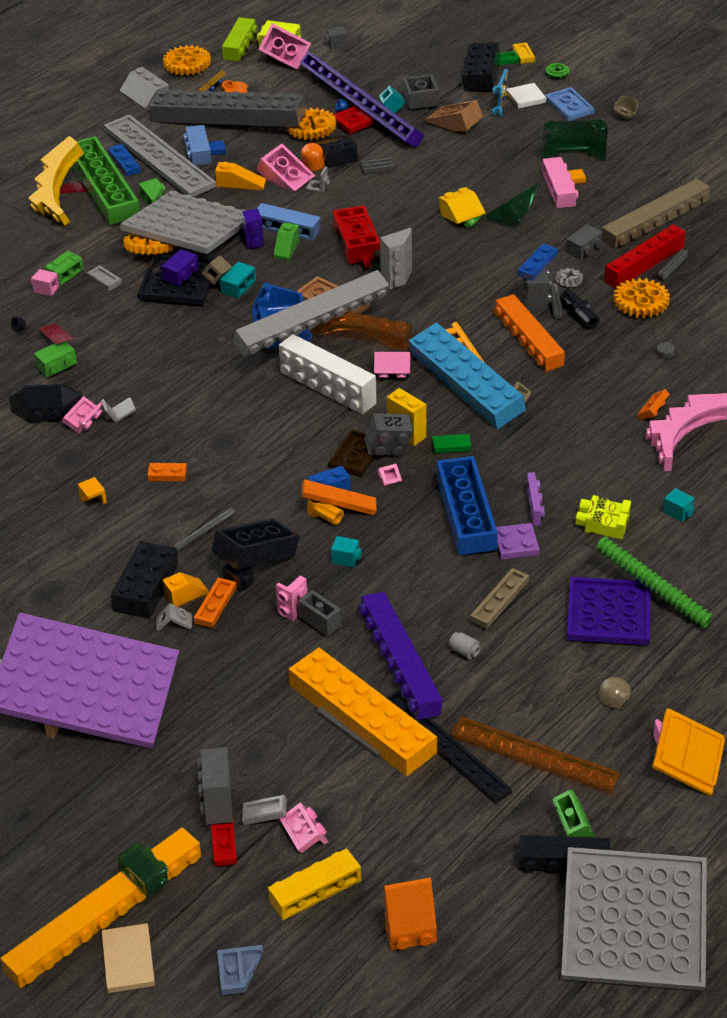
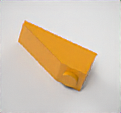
M218 162L215 170L217 187L264 190L266 178L235 163Z

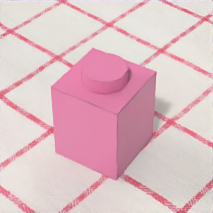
M39 269L31 279L33 291L52 296L59 288L58 274Z

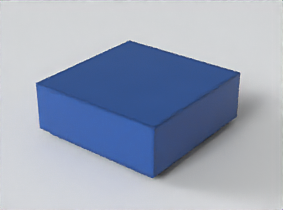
M224 141L208 142L211 156L226 154Z

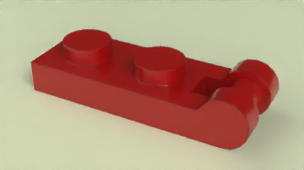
M233 822L211 824L214 865L237 864Z

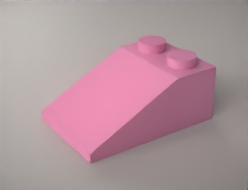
M272 23L258 50L260 53L298 70L301 65L300 62L307 53L311 43Z
M280 144L262 157L256 169L266 180L293 193L315 177L283 144Z

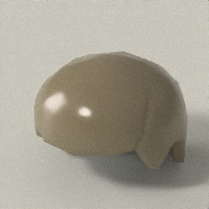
M621 96L615 102L613 111L619 118L627 120L636 114L638 103L632 97Z
M620 677L607 678L600 685L598 699L602 704L610 708H621L624 702H629L631 686Z

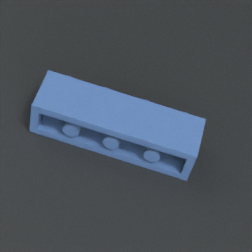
M261 203L257 208L262 218L263 229L278 233L283 223L299 225L300 238L314 241L321 231V217L264 203Z

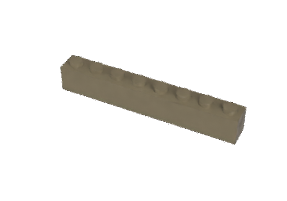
M696 178L603 226V242L613 249L627 244L709 201L710 186Z

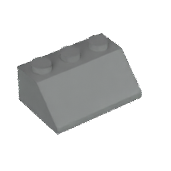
M140 67L129 73L120 89V94L147 111L150 110L149 106L158 90H169V84L145 68Z
M411 228L380 237L381 275L388 282L389 289L405 285L412 272Z

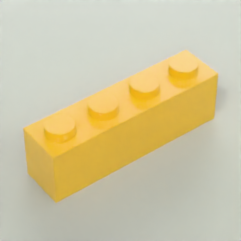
M347 848L340 852H335L330 857L320 862H315L312 866L295 872L292 876L275 882L272 886L268 887L269 902L281 919L285 920L360 882L361 866Z

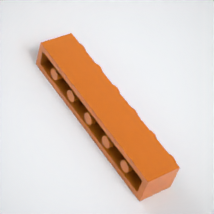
M514 294L496 300L494 308L496 317H499L503 325L518 339L520 345L524 346L528 354L536 360L538 366H541L545 372L564 366V350Z

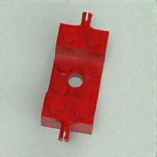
M365 205L333 210V227L336 235H341L348 264L363 262L364 267L367 268L368 266L369 268L371 266L370 261L380 259V240Z

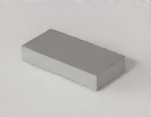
M100 265L87 272V278L108 291L122 284V280Z
M285 795L243 803L242 822L244 825L286 817L287 799Z

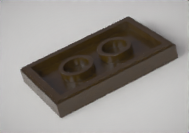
M351 429L329 460L328 468L333 469L343 466L348 474L362 478L377 456L368 455L365 442L366 433Z

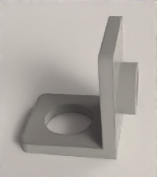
M324 167L321 172L320 181L310 180L306 187L307 191L324 193L330 182L327 167ZM317 184L320 185V187L313 188L312 185Z
M131 398L124 400L113 408L104 399L101 400L105 411L115 423L136 411Z
M171 603L156 618V630L158 631L170 620L189 630L192 628V614Z

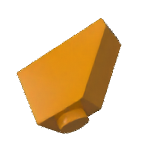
M181 572L162 580L164 597L169 603L177 607L209 593L200 579Z

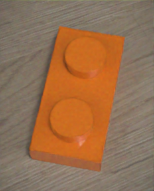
M666 389L653 394L637 414L640 420L651 419L658 414L657 410L666 403L665 400L670 395Z
M149 463L148 481H185L187 463Z

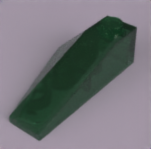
M540 183L535 184L485 216L488 219L505 225L511 222L516 224L522 220L521 216L527 213L540 187Z

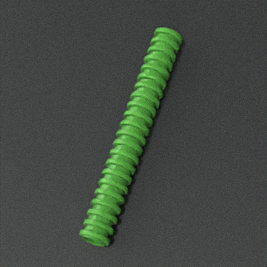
M603 537L596 546L597 552H601L603 556L606 555L605 558L610 559L612 563L615 562V565L620 566V569H625V572L627 574L630 573V576L635 577V580H640V583L642 585L645 584V587L650 588V591H655V594L660 595V598L665 599V602H670V605L675 606L676 610H680L681 614L685 613V616L690 617L691 621H695L696 625L700 624V628L707 627L713 618L712 613L708 614V610H703L701 605L698 606L697 602H692L693 599H688L686 594L682 595V591H677L678 588L673 587L671 583L667 584V580H663L661 576L658 577L656 572L653 573V570L648 569V566H643V563L641 561L638 562L637 558L633 559L631 554L628 555V552L623 551L622 547L618 548V545L613 544L614 542L609 540L608 537Z

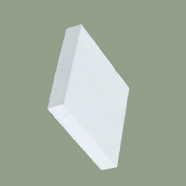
M535 83L507 89V95L518 109L546 103V97Z

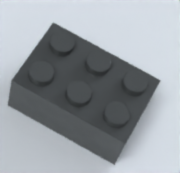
M228 748L201 749V758L197 759L201 816L206 817V825L233 822Z

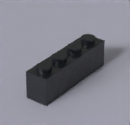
M519 835V871L567 872L568 847L611 850L610 838Z

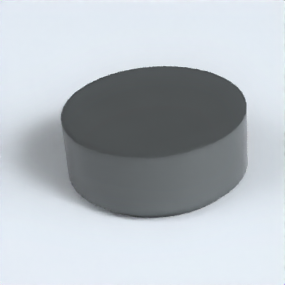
M663 342L657 346L658 356L662 358L674 356L675 346L673 344Z

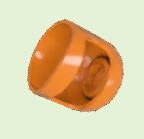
M308 143L301 149L302 163L310 171L320 170L325 165L323 149L316 143Z

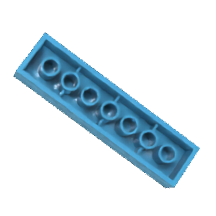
M437 322L409 340L412 356L497 430L526 411L523 395Z

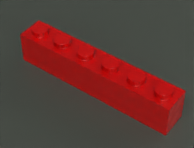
M672 224L605 266L604 282L616 289L617 286H620V283L625 284V280L630 282L632 278L635 279L684 248L686 231Z

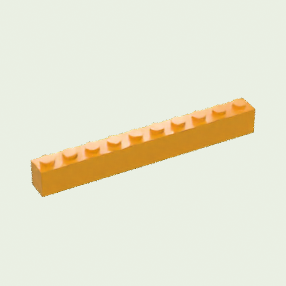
M182 827L1 957L3 972L20 989L26 984L32 983L37 976L51 969L55 963L63 957L70 955L78 946L88 942L93 935L107 928L111 922L119 916L126 914L134 905L144 901L149 894L160 889L171 878L178 876L190 864L196 863L201 857L200 842Z

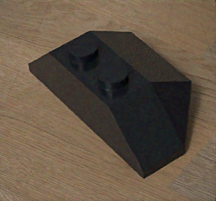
M63 384L25 385L9 396L11 412L28 423L62 421L63 417L81 400L82 392Z

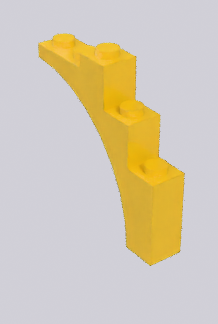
M70 136L41 159L44 171L34 178L38 184L36 185L38 190L28 197L32 203L30 207L35 212L38 211L42 215L47 213L49 216L52 214L57 223L61 222L65 226L70 221L60 207V188L68 170L84 154L78 142Z

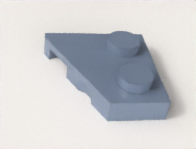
M256 945L217 950L222 995L246 992L263 955V946Z

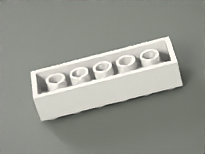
M294 334L279 344L280 372L362 415L376 404L375 375Z

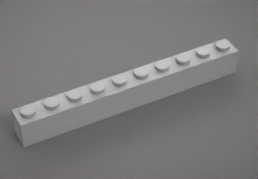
M376 270L239 328L235 331L232 341L243 356L255 354L264 347L269 348L278 341L286 340L292 334L298 335L302 331L312 329L320 323H326L336 316L340 317L350 310L354 311L359 306L368 305L376 299H382L387 294L389 284L381 273Z

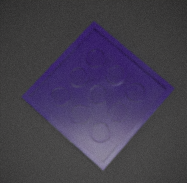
M570 577L567 640L649 645L650 588H646L645 584L642 585L640 581Z

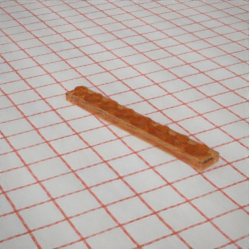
M463 716L460 717L452 730L453 737L613 793L620 779L621 772Z

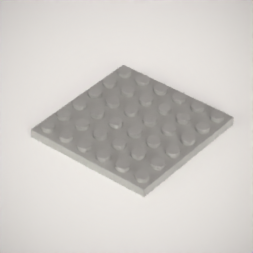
M169 191L122 222L120 230L208 254L243 229L242 211L245 210L235 209L233 206L220 205L218 202H209L203 198H194L191 195L179 194L177 191Z
M568 847L561 979L705 991L707 858Z

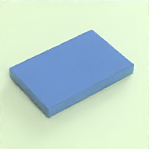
M572 87L545 95L546 101L567 121L595 113V108Z

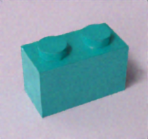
M237 262L221 277L219 282L221 293L239 299L256 282L255 267Z

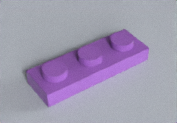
M535 472L527 473V492L533 526L541 525V517L545 516L544 506L540 505L542 504V493H538L540 491V481L536 480Z

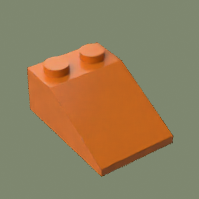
M431 878L384 886L385 929L391 951L397 949L404 950L408 947L419 945L426 946L437 942Z

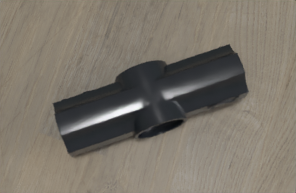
M570 289L564 290L560 295V300L568 307L570 316L573 319L578 318L590 330L594 329L599 324L600 318L591 310L588 300H581Z

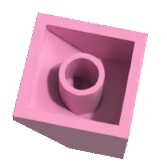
M374 352V374L378 375V378H389V375H396V378H406V375H410V352Z

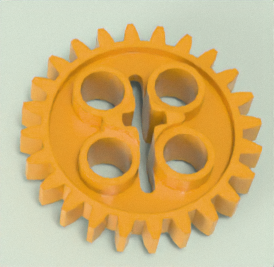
M187 45L185 47L179 46V48L174 47V50L170 49L163 56V65L166 71H170V73L175 72V75L180 74L181 76L184 74L186 76L189 74L194 75V73L200 74V71L204 72L211 63L210 53H207V50H204V48L199 49V46L194 48L193 45L190 47Z
M310 108V110L306 109L299 127L286 128L289 135H293V137L298 136V139L304 138L306 140L309 138L312 140L315 138L318 140V137L324 138V135L329 136V133H333L336 119L333 113H329V111L324 112V109L318 110L316 108L313 110Z
M133 233L123 238L126 251L129 250V252H135V254H163V252L169 253V251H173L177 247L173 244Z
M632 278L631 282L625 280V284L620 283V286L616 287L613 302H615V306H618V310H623V314L629 312V316L635 314L636 318L639 315H642L643 318H645V315H648L651 318L652 314L658 316V312L663 313L664 310H667L670 294H668V289H665V286H660V282L655 284L654 280L649 282L647 278L644 281L641 278H638V281Z

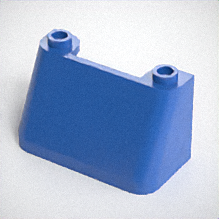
M264 283L252 307L253 322L303 302L302 293ZM306 329L296 336L310 342L312 332L310 329ZM278 341L269 348L264 347V349L279 348V344L282 342Z

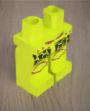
M593 495L591 501L581 499L575 524L585 526V532L587 533L592 531L596 534L623 540L630 514L631 501L623 500V503L609 501L606 498H599V496Z

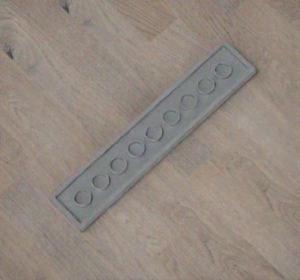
M131 115L104 125V131L123 144L185 195L195 197L216 187L215 180Z

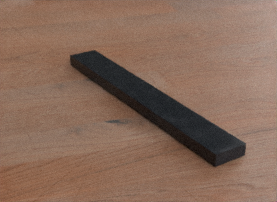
M399 690L386 697L436 735L437 754L495 805L512 793L510 786L430 717L417 720L414 713L409 710L408 701L402 697Z

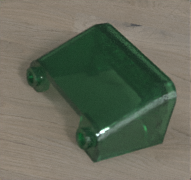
M602 119L546 122L543 127L541 140L542 160L552 158L553 156L556 158L558 153L588 152L589 157H592L593 154L598 157V161H606L607 123Z

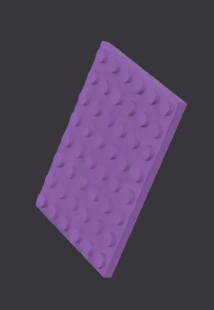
M19 612L0 665V713L153 749L179 650Z

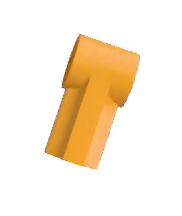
M308 499V515L311 517H321L335 525L341 521L344 515L343 510L332 504Z

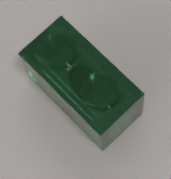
M139 841L117 856L119 870L146 897L169 883L167 873L169 869L165 862L159 861L154 856L153 851L149 847L143 846Z

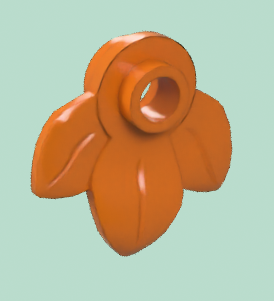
M227 80L221 84L222 91L224 92L237 91L239 93H248V85L243 82Z

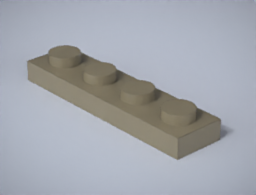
M512 568L470 615V621L488 629L529 582V575Z

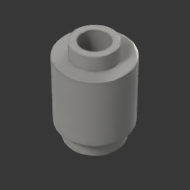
M455 632L449 640V647L452 648V651L468 659L476 657L480 652L479 641L462 632Z

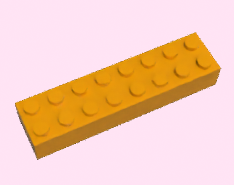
M317 648L289 668V684L294 690L317 708H324L380 752V757L406 777L437 754L436 735L321 648Z

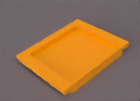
M667 708L652 768L711 796L717 782L725 742L724 735Z

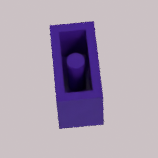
M259 210L242 211L243 233L247 249L264 247L262 218Z
M180 249L161 266L162 279L180 286L199 269L198 256Z

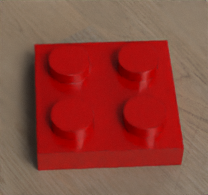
M358 106L333 115L335 116L336 124L349 134L375 124V119Z

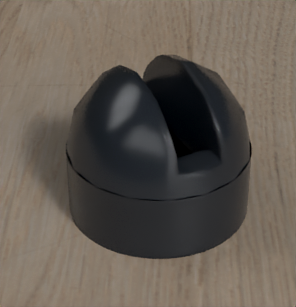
M22 317L12 318L11 328L14 331H20L25 328L26 321Z

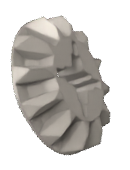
M566 267L565 270L560 269L556 273V281L562 286L574 287L582 283L583 274L579 270Z

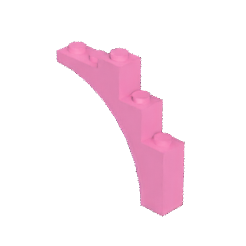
M727 393L688 395L687 403H684V407L669 408V413L665 416V420L650 421L649 428H646V439L650 440L651 447H656V451H660L659 464L663 465L664 471L672 470L673 450L687 433L707 423L727 420Z

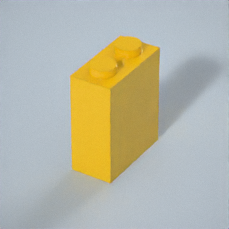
M400 388L388 395L387 414H409L413 429L409 444L416 446L426 438V403Z

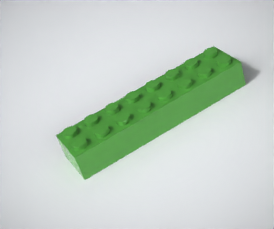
M97 137L76 141L84 154L72 167L109 225L123 222L140 211L138 199Z

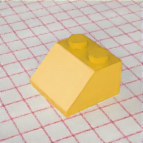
M466 187L460 188L456 192L445 193L444 196L439 197L441 216L457 224L485 214V210L475 192Z

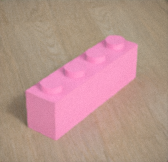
M561 157L543 159L542 173L556 208L576 206L578 190H575L574 181H571L570 172H567L566 163L563 162Z

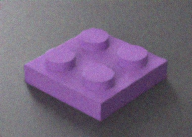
M532 523L496 527L498 532L497 548L501 560L539 555V546Z

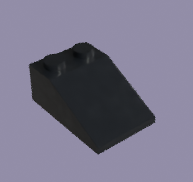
M338 135L312 142L320 145L323 149L324 161L328 168L358 161L357 144L352 137Z

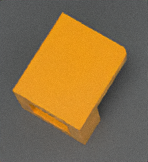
M95 477L78 484L79 496L83 502L97 497L102 504L107 503L105 489Z

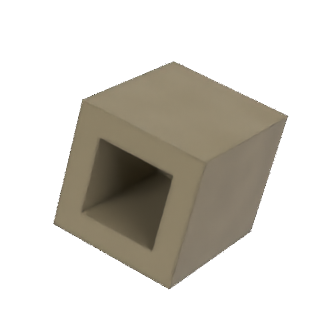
M219 255L208 264L202 274L215 285L232 266Z

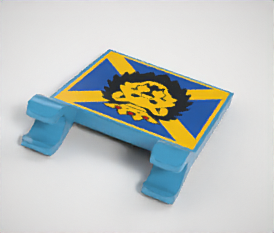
M508 69L504 70L499 84L493 87V95L498 93L497 106L492 109V116L499 114V117H502V106L507 97Z

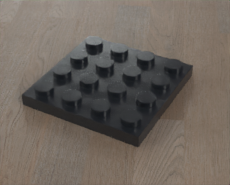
M153 254L137 292V299L204 305L212 283L202 272L214 259L198 258L199 269L180 286H177L162 279L161 266L172 255Z

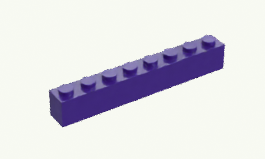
M385 592L361 596V604L358 606L359 614L361 617H364L368 630L370 629L374 643L378 644L381 656H384L386 659L387 668L392 671L395 683L399 684L402 697L408 701L410 712L414 713L417 720L441 715L443 699Z

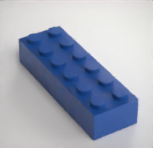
M474 456L437 461V480L458 554L463 555L497 550L498 532Z

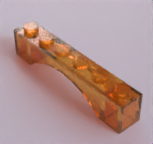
M346 312L340 317L336 316L328 322L320 323L310 329L312 333L320 335L336 330H357L376 337L390 348L405 351L409 347V340L412 339V324L353 312Z

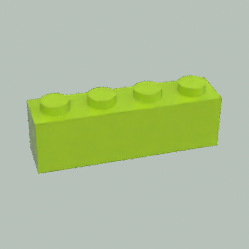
M238 18L222 45L223 60L240 61L242 56L245 55L246 49L249 48L250 42L253 41L254 35L258 31L255 19Z

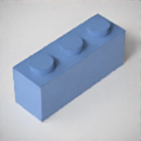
M204 125L185 127L186 133L183 134L188 159L192 160L194 165L211 163V152Z

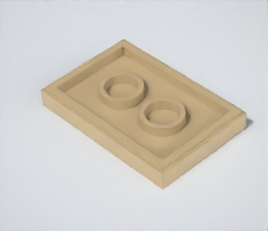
M148 923L102 930L108 993L155 986Z

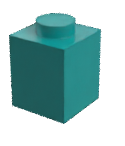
M390 85L379 95L382 104L394 113L405 104L403 96Z
M676 488L664 498L663 513L681 522L690 517L695 510L694 497Z
M336 536L331 548V562L333 564L354 567L362 555V549L359 548V540Z

